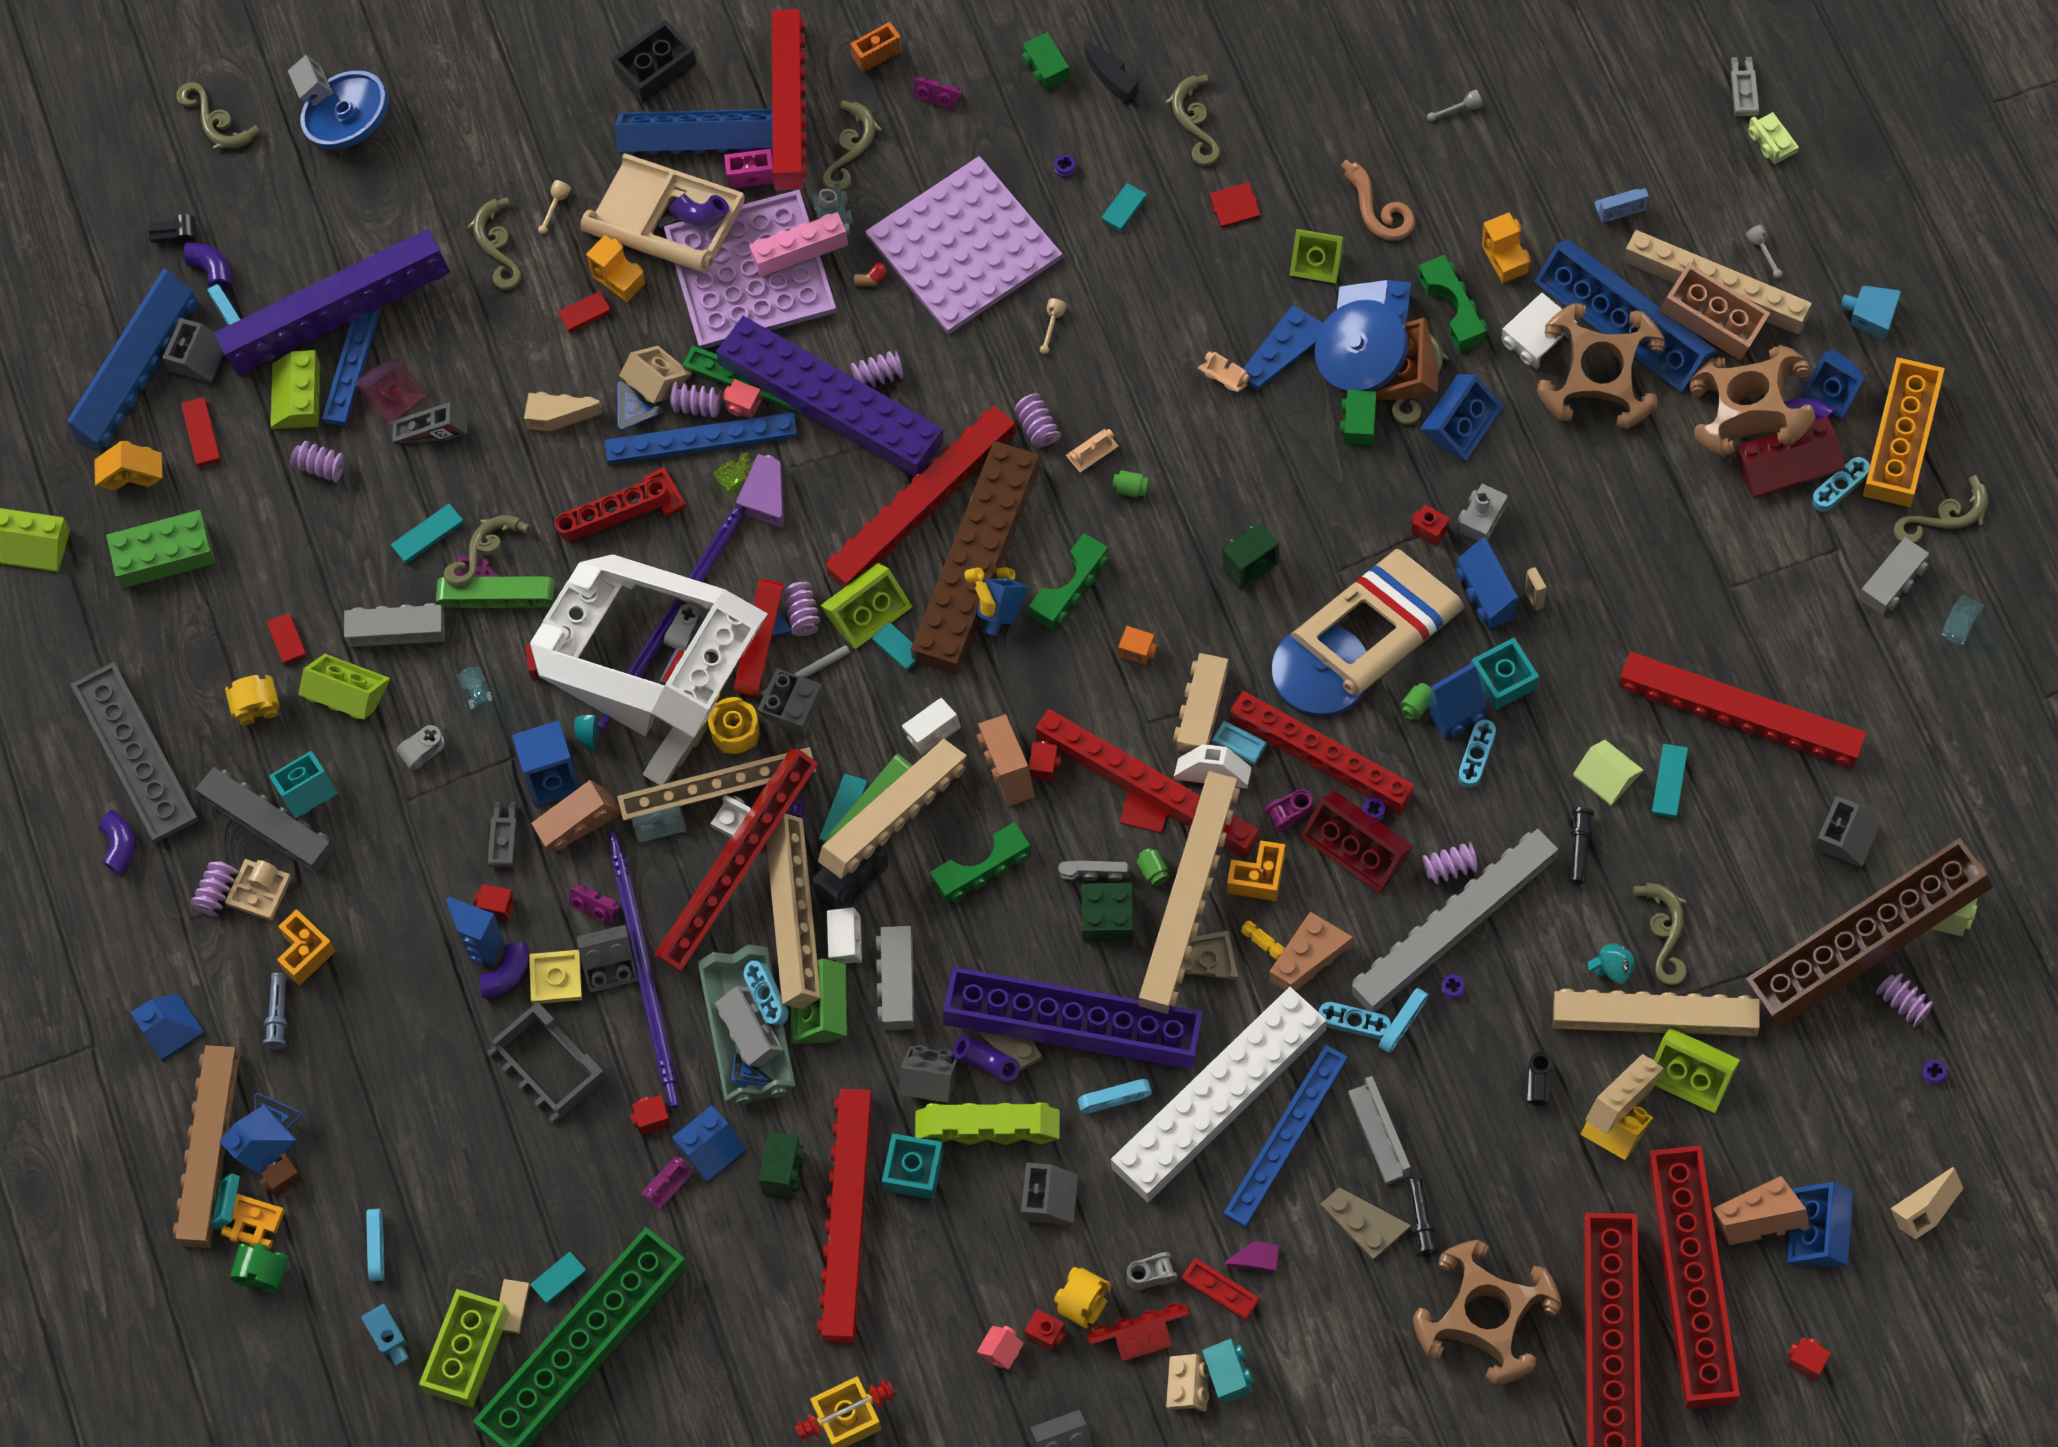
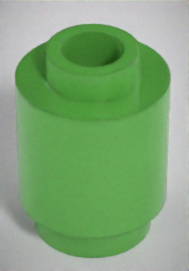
M1120 470L1119 474L1114 475L1112 488L1116 489V494L1139 498V496L1145 497L1149 478L1143 477V474Z
M1419 683L1418 686H1414L1400 703L1401 712L1406 718L1418 720L1422 717L1430 706L1431 688L1424 683Z
M1148 848L1139 853V858L1136 862L1148 883L1156 887L1169 880V869L1157 849L1152 850V848Z

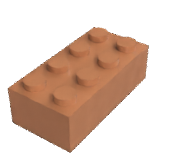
M1690 263L1687 264L1658 310L1740 361L1770 312Z

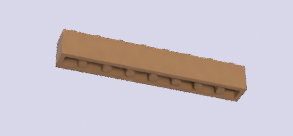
M205 1045L204 1054H201L199 1058V1067L202 1070L201 1076L197 1077L195 1085L196 1092L198 1093L197 1101H194L192 1104L194 1121L193 1125L189 1126L188 1139L190 1140V1147L186 1149L184 1162L187 1167L186 1173L181 1176V1189H183L182 1198H178L177 1201L179 1219L178 1222L174 1223L173 1237L180 1246L211 1248L214 1230L211 1227L218 1185L222 1177L226 1148L219 1141L229 1130L240 1058L235 1047Z

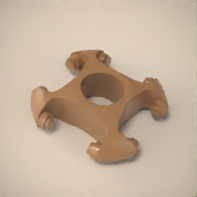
M1573 303L1555 314L1545 325L1544 331L1545 337L1556 339L1557 336H1560L1561 331L1567 334L1571 350V367L1565 386L1559 391H1554L1555 386L1551 384V381L1540 380L1537 393L1545 407L1559 421L1572 420L1573 409H1570V405L1563 404L1568 399L1598 398L1622 405L1627 412H1622L1621 415L1617 416L1616 426L1629 429L1647 418L1657 407L1658 403L1656 394L1646 393L1645 396L1641 397V402L1636 400L1633 395L1631 366L1636 348L1640 343L1648 342L1647 346L1651 348V351L1662 352L1665 338L1653 320L1643 311L1630 312L1629 323H1632V327L1638 328V331L1632 334H1603L1582 328L1574 320H1580L1581 317L1585 316L1586 306ZM1593 349L1610 351L1617 357L1620 363L1621 374L1610 383L1599 384L1593 382L1585 376L1581 368V358Z
M1780 344L1778 347H1773L1769 350L1770 360L1760 363L1727 368L1725 358L1712 357L1706 361L1690 380V391L1696 397L1702 396L1707 390L1716 391L1719 394V407L1714 422L1708 425L1699 424L1695 427L1694 439L1708 451L1722 457L1735 452L1732 440L1757 433L1777 432L1779 444L1792 445L1812 426L1815 421V412L1811 405H1804L1800 409H1791L1784 404L1786 382L1788 377L1793 374L1799 377L1808 376L1810 372L1809 361L1795 350ZM1753 394L1766 395L1759 402L1751 405L1738 404L1743 398Z
M1480 1240L1468 1241L1441 1253L1438 1260V1267L1445 1271L1458 1267L1463 1272V1282L1458 1297L1439 1322L1432 1323L1431 1313L1426 1309L1418 1308V1311L1413 1316L1415 1333L1427 1356L1435 1359L1441 1358L1445 1348L1439 1339L1457 1340L1481 1349L1498 1360L1502 1367L1494 1365L1493 1368L1489 1367L1485 1379L1495 1385L1510 1383L1533 1372L1537 1360L1536 1357L1527 1353L1520 1355L1518 1359H1515L1511 1354V1343L1516 1328L1530 1307L1536 1303H1542L1546 1314L1556 1316L1562 1306L1560 1294L1548 1270L1541 1266L1537 1267L1534 1265L1531 1271L1530 1278H1532V1283L1537 1284L1534 1287L1504 1281L1476 1265L1472 1259L1480 1260L1481 1257L1485 1258L1489 1246ZM1477 1297H1494L1505 1305L1509 1318L1503 1325L1495 1329L1478 1328L1466 1316V1306Z

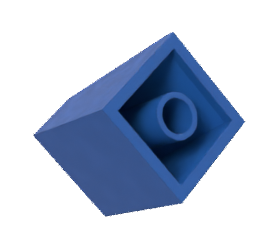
M559 720L512 735L534 807L566 798L580 788Z

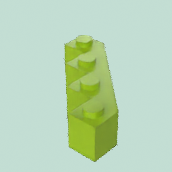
M973 1103L963 1105L927 1104L925 1108L917 1110L915 1113V1137L942 1143L953 1140L967 1145H973L984 1140L1008 1145L1024 1139L1043 1145L1059 1139L1060 1110L1049 1107L1047 1103H1001L997 1105H976Z

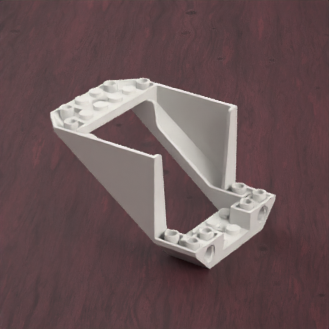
M612 554L579 562L544 618L530 645L539 677L604 714L611 716L625 726L646 737L654 717H657L695 738L717 701L720 691L741 656H744L768 614L725 589ZM635 585H640L670 594L688 604H694L700 611L707 614L665 686L579 659L622 586L632 589ZM573 609H579L582 611L583 617L579 620H574L570 617L569 612ZM707 652H714L718 656V661L708 663L704 655Z

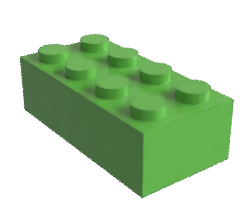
M200 510L106 535L115 576L122 589L215 564L206 521Z

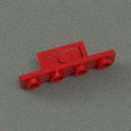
M1172 1303L1167 1305L1166 1309L1162 1311L1149 1310L1143 1312L1139 1318L1132 1320L1129 1317L1122 1318L1116 1321L1115 1325L1106 1327V1325L1096 1326L1091 1329L1092 1332L1086 1335L1090 1344L1115 1337L1121 1360L1125 1361L1171 1347L1165 1322L1189 1315L1190 1313L1186 1304Z

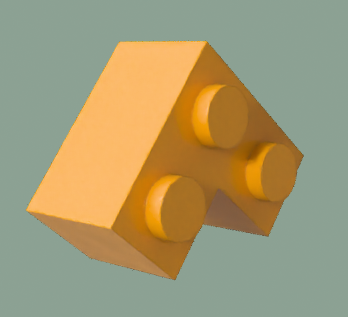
M1510 212L1483 223L1482 248L1502 284L1527 274L1529 263H1531L1529 253L1520 246L1519 235L1522 231L1517 219L1513 220Z
M604 235L586 254L592 277L625 302H628L646 283L643 269L638 264H631L626 260L622 244L614 238L611 240Z
M120 441L95 459L96 486L116 491L128 482L150 487L162 479V453L154 451L149 447H140L128 441Z
M1260 841L1256 863L1231 860L1227 881V894L1277 901L1285 859V844Z
M297 909L278 926L284 938L292 946L277 961L282 970L300 986L336 951L331 941Z

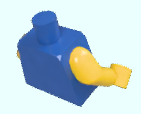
M1007 567L997 569L998 579H985L984 583L982 581L984 571L981 568L966 570L965 578L968 582L976 583L975 589L980 598L977 615L987 620L984 632L997 636L1001 624H1013L1029 587L1014 581L1015 572Z

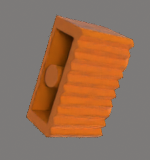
M891 22L850 43L852 58L862 72H866V70L874 68V65L878 66V63L881 64L882 61H886V59L897 55L898 52H902L900 35Z

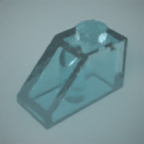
M1961 595L1953 606L1941 634L1945 635L1946 639L1953 643L1964 644L1984 604Z
M479 666L466 668L456 675L470 709L493 700L487 681Z

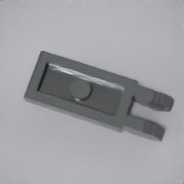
M495 802L490 827L488 866L514 868L517 802H510L509 818H501L502 804L501 802Z

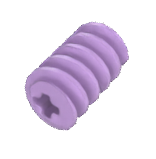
M896 350L895 357L890 351L887 352L886 360L879 354L877 362L870 357L868 358V365L863 360L859 361V368L854 363L850 364L853 377L865 385L869 382L873 388L876 387V380H879L884 385L885 377L894 382V374L903 379V369Z
M674 382L671 390L670 404L675 413H679L682 408L684 414H688L691 410L693 415H698L701 411L704 417L709 412L713 418L718 416L722 403V390L716 395L714 387H711L708 394L706 393L705 386H702L700 392H697L696 385H692L691 390L687 391L685 383H683L681 390H679L677 382Z
M1031 394L1024 397L1015 407V412L1019 415V420L1023 423V428L1027 431V436L1031 439V444L1034 447L1051 445L1061 437V433L1056 431L1057 425L1051 424L1053 418L1047 416L1049 410L1044 408L1045 402L1039 400L1040 394Z
M304 441L301 446L297 445L294 448L290 459L292 468H299L301 471L307 470L309 474H316L318 477L324 476L325 479L333 480L335 483L340 479L344 467L343 453H339L335 458V451L330 450L326 455V447H321L319 452H317L318 445L313 444L309 449L308 441Z
M810 582L793 583L786 586L782 593L789 623L792 626L791 631L795 636H807L819 630L815 625L819 624L820 617L816 616L818 614V609L814 607L816 602L814 599H811L814 594L810 590L812 587Z
M1469 842V849L1465 844H1461L1459 852L1454 846L1451 847L1450 855L1446 850H1441L1440 858L1433 852L1431 854V861L1426 855L1422 856L1426 875L1436 885L1439 884V876H1442L1447 882L1449 873L1457 879L1459 870L1462 871L1464 876H1467L1469 867L1474 873H1477L1478 863L1471 842Z
M210 862L207 866L209 871L204 872V880L200 881V888L195 891L196 897L192 898L191 904L204 914L218 917L213 910H222L223 907L218 903V900L226 901L227 898L222 894V891L230 892L231 889L226 883L234 884L235 880L230 877V874L238 875L239 871L223 862Z
M1902 973L1896 976L1890 975L1879 986L1876 994L1885 993L1883 1000L1885 1002L1892 1000L1890 1006L1893 1009L1900 1006L1898 1014L1902 1016L1908 1013L1906 1021L1912 1022L1915 1020L1913 1024L1915 1028L1929 1014L1934 1002L1931 1000L1924 1004L1923 1001L1926 995L1922 994L1917 997L1918 987L1909 990L1910 980L1901 983Z

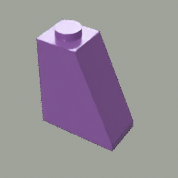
M758 454L738 496L736 506L738 509H742V507L747 508L743 514L745 516L783 528L784 506L781 463L771 455L763 456Z

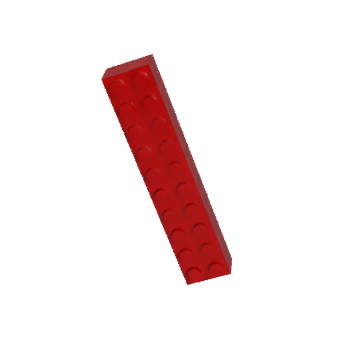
M1702 1146L1652 1150L1649 1152L1648 1166L1685 1409L1735 1405L1740 1398Z
M1585 1213L1583 1244L1586 1447H1642L1637 1214Z

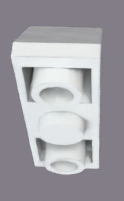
M1202 744L1178 758L1174 774L1175 780L1205 783L1208 771L1237 778V787L1248 788L1251 767L1227 747Z

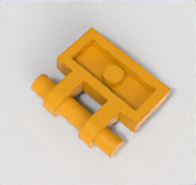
M236 1194L231 1220L235 1222L233 1228L224 1226L221 1235L230 1238L232 1242L239 1243L241 1241L250 1244L252 1247H254L255 1243L266 1245L270 1250L272 1240L265 1239V1233L276 1234L285 1210L272 1204ZM244 1226L256 1228L254 1235L243 1232Z

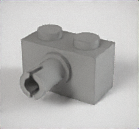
M1481 484L1478 491L1474 490L1468 501L1470 503L1468 509H1463L1457 521L1460 523L1459 533L1476 541L1484 537L1488 541L1507 507L1508 495Z

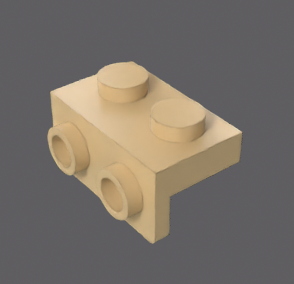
M1197 1354L1170 1357L1167 1408L1171 1410L1195 1408L1199 1411L1207 1410L1210 1372L1205 1358Z

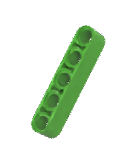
M543 576L473 577L469 584L456 587L448 584L444 577L437 580L436 604L441 605L442 608L551 607L554 604L555 580Z
M897 753L832 830L824 843L830 840L913 765Z

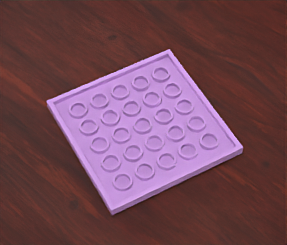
M980 156L865 231L868 239L948 335L1063 258L1059 249Z
M800 190L744 204L714 259L713 267L705 273L675 264L699 348L706 349L721 345L742 316L771 331L837 313L820 256L763 277L759 276L752 260L750 244H753L758 239H766L780 231H788L804 222H809ZM725 216L710 226L697 227L686 224L683 221L664 226L665 234L670 241L702 251L710 246Z

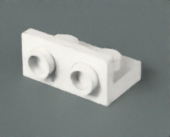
M724 795L722 798L723 805L711 822V827L732 838L751 808L746 806L745 802L736 796L731 798Z

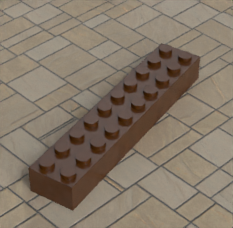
M993 441L910 649L912 659H915L916 663L959 675L981 619L977 615L980 598L975 589L976 583L966 580L965 571L972 568H981L984 571L983 583L985 579L997 578V569L1002 566L1039 472V454Z
M1959 838L1750 975L1746 980L1780 1028L1992 889L1993 885L1986 871L1961 838Z

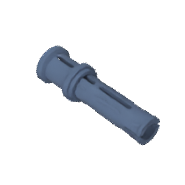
M284 973L271 974L269 1017L264 1021L266 1039L263 1040V1046L273 1050L283 1049L286 1046V1042L283 1039L284 1029L287 1027V1021L284 1018L287 975ZM277 991H279L278 1006H276Z

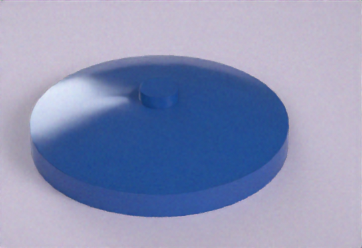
M355 70L337 74L327 80L333 92L331 96H327L314 106L311 101L317 97L316 94L311 95L306 100L301 112L300 122L304 134L313 145L325 150L348 148L366 139L381 124L389 105L388 92L378 77L366 71Z
M1357 300L1341 306L1326 319L1316 338L1315 359L1320 373L1331 385L1344 392H1347V390L1374 391L1381 388L1398 373L1404 363L1408 349V335L1405 325L1390 307L1378 301Z
M1335 625L1331 626L1317 638L1348 664L1354 663L1367 652L1356 636ZM1291 633L1280 643L1274 654L1272 679L1275 689L1280 698L1289 707L1301 714L1312 717H1330L1341 714L1356 705L1366 692L1365 690L1358 696L1349 694L1343 687V678L1291 637Z

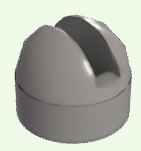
M822 189L818 195V204L825 210L833 208L837 201L836 192L831 189Z

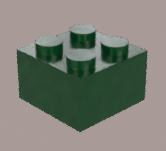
M1262 522L1256 526L1252 525L1236 540L1231 539L1224 545L1222 549L1223 570L1235 585L1242 590L1279 564V542Z
M1132 883L1082 884L1083 941L1133 940Z
M768 1131L759 1175L763 1196L794 1200L795 1192L800 1191L801 1177H799V1169L805 1166L806 1153H803L804 1145H801L799 1136Z

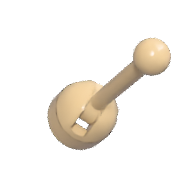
M555 180L552 184L551 194L554 200L543 225L538 228L540 234L547 233V225L558 200L565 199L570 193L571 187L562 181Z
M1054 298L1048 300L1047 313L1051 319L1044 345L1040 347L1042 354L1049 352L1048 344L1055 319L1060 318L1066 310L1067 304L1062 300Z

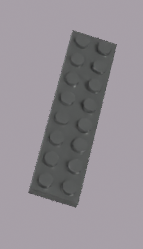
M112 662L70 684L153 842L157 843L199 821L116 664Z

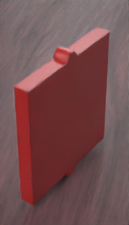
M1249 182L1210 193L1214 207L1213 213L1217 215L1221 228L1260 217L1256 204L1257 197L1253 195Z
M1128 792L1126 801L1122 803L1124 808L1120 824L1162 833L1165 819L1169 815Z

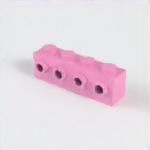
M837 212L826 214L810 223L804 222L791 230L780 231L772 237L758 239L749 246L760 277L847 246L848 240L846 230Z

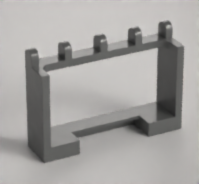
M539 1002L535 1003L492 1040L494 1046L487 1052L490 1058L499 1053L507 1061L501 1069L505 1074L514 1069L524 1079L518 1085L521 1091L530 1086L540 1096L534 1103L537 1108L542 1107L546 1103L555 1112L549 1118L552 1124L561 1119L606 1080L603 1070L587 1053L584 1055L559 1029L554 1018ZM536 1020L589 1075L586 1080L557 1105L504 1050L509 1043Z

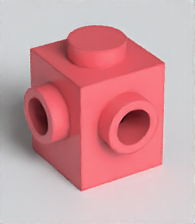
M734 379L731 387L727 386L723 399L727 410L731 414L753 418L762 401L760 389Z
M992 1326L977 1353L993 1366L1009 1369L1013 1361L1018 1357L1024 1343L1016 1337L1017 1332L1008 1326L1003 1328Z

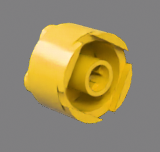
M258 675L244 677L232 682L231 689L228 686L225 688L231 716L234 720L240 721L241 725H249L255 722L254 718L261 716L273 718L278 715L280 704L271 676L265 675L266 679H259Z
M738 697L725 698L715 705V708L708 716V725L712 740L720 751L725 754H739L755 747L760 735V726L754 707Z
M1073 1267L1068 1275V1282L1065 1288L1059 1289L1054 1302L1058 1304L1057 1312L1059 1315L1087 1329L1089 1328L1087 1323L1093 1324L1102 1313L1107 1303V1299L1103 1297L1105 1291L1110 1293L1111 1283L1084 1268L1078 1269Z

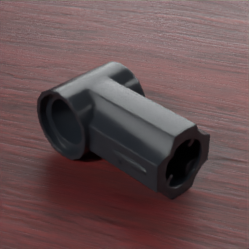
M181 214L176 216L175 220L150 222L148 224V232L151 243L176 241L182 245L194 243L196 241V218L189 214Z
M1539 1051L1534 1053L1530 1057L1528 1066L1527 1103L1536 1106L1549 1105L1552 1058L1546 1052ZM1541 1061L1546 1064L1547 1068L1537 1070L1533 1064Z

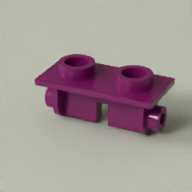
M927 77L915 78L913 98L954 111L957 110V102L963 94L959 87H952L946 84L940 86L939 82L927 79Z
M576 885L575 888H570L569 906L612 926L614 914L617 915L621 909L618 901L604 895L597 900L596 898L599 893L585 885Z
M675 1156L641 1194L658 1209H661L694 1171L687 1166L685 1160Z

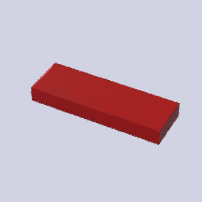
M205 397L181 403L197 467L221 462Z
M1197 1258L1193 1259L1181 1277L1182 1282L1244 1321L1248 1320L1260 1302L1259 1297Z

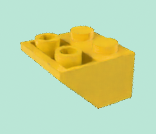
M1634 1107L1607 1134L1587 1121L1581 1135L1626 1160L1635 1149L1653 1117L1647 1114L1643 1108Z

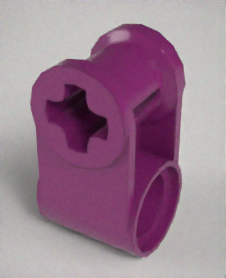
M1296 790L1281 799L1269 803L1264 811L1271 816L1275 823L1274 829L1276 832H1280L1311 816L1313 813V798L1306 790ZM1305 801L1308 805L1301 808L1296 806V803Z

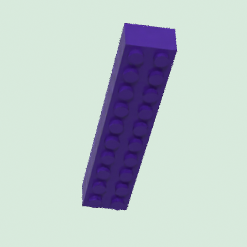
M428 228L214 333L226 358L239 376L252 371L253 368L263 363L273 361L284 353L292 352L296 347L312 342L327 332H333L348 322L356 321L364 313L376 311L391 301L399 300L407 293L419 290L434 280H440L451 272Z
M745 316L741 317L716 351L718 365L913 476L924 470L944 442L943 428Z
M958 967L952 968L943 1010V1025L1187 1069H1193L1202 1019V1011L1170 1006L1169 1012L1166 1014L1140 1007L1139 1000Z

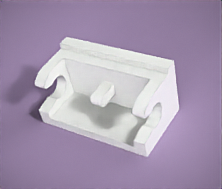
M940 698L903 724L902 728L908 735L907 738L921 755H924L941 740L946 739L960 729L961 726L957 714Z
M854 907L827 911L828 958L842 964L862 963L861 916Z

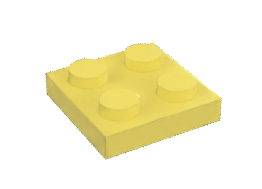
M579 950L529 954L532 1004L537 1002L543 1004L582 1000L581 957Z

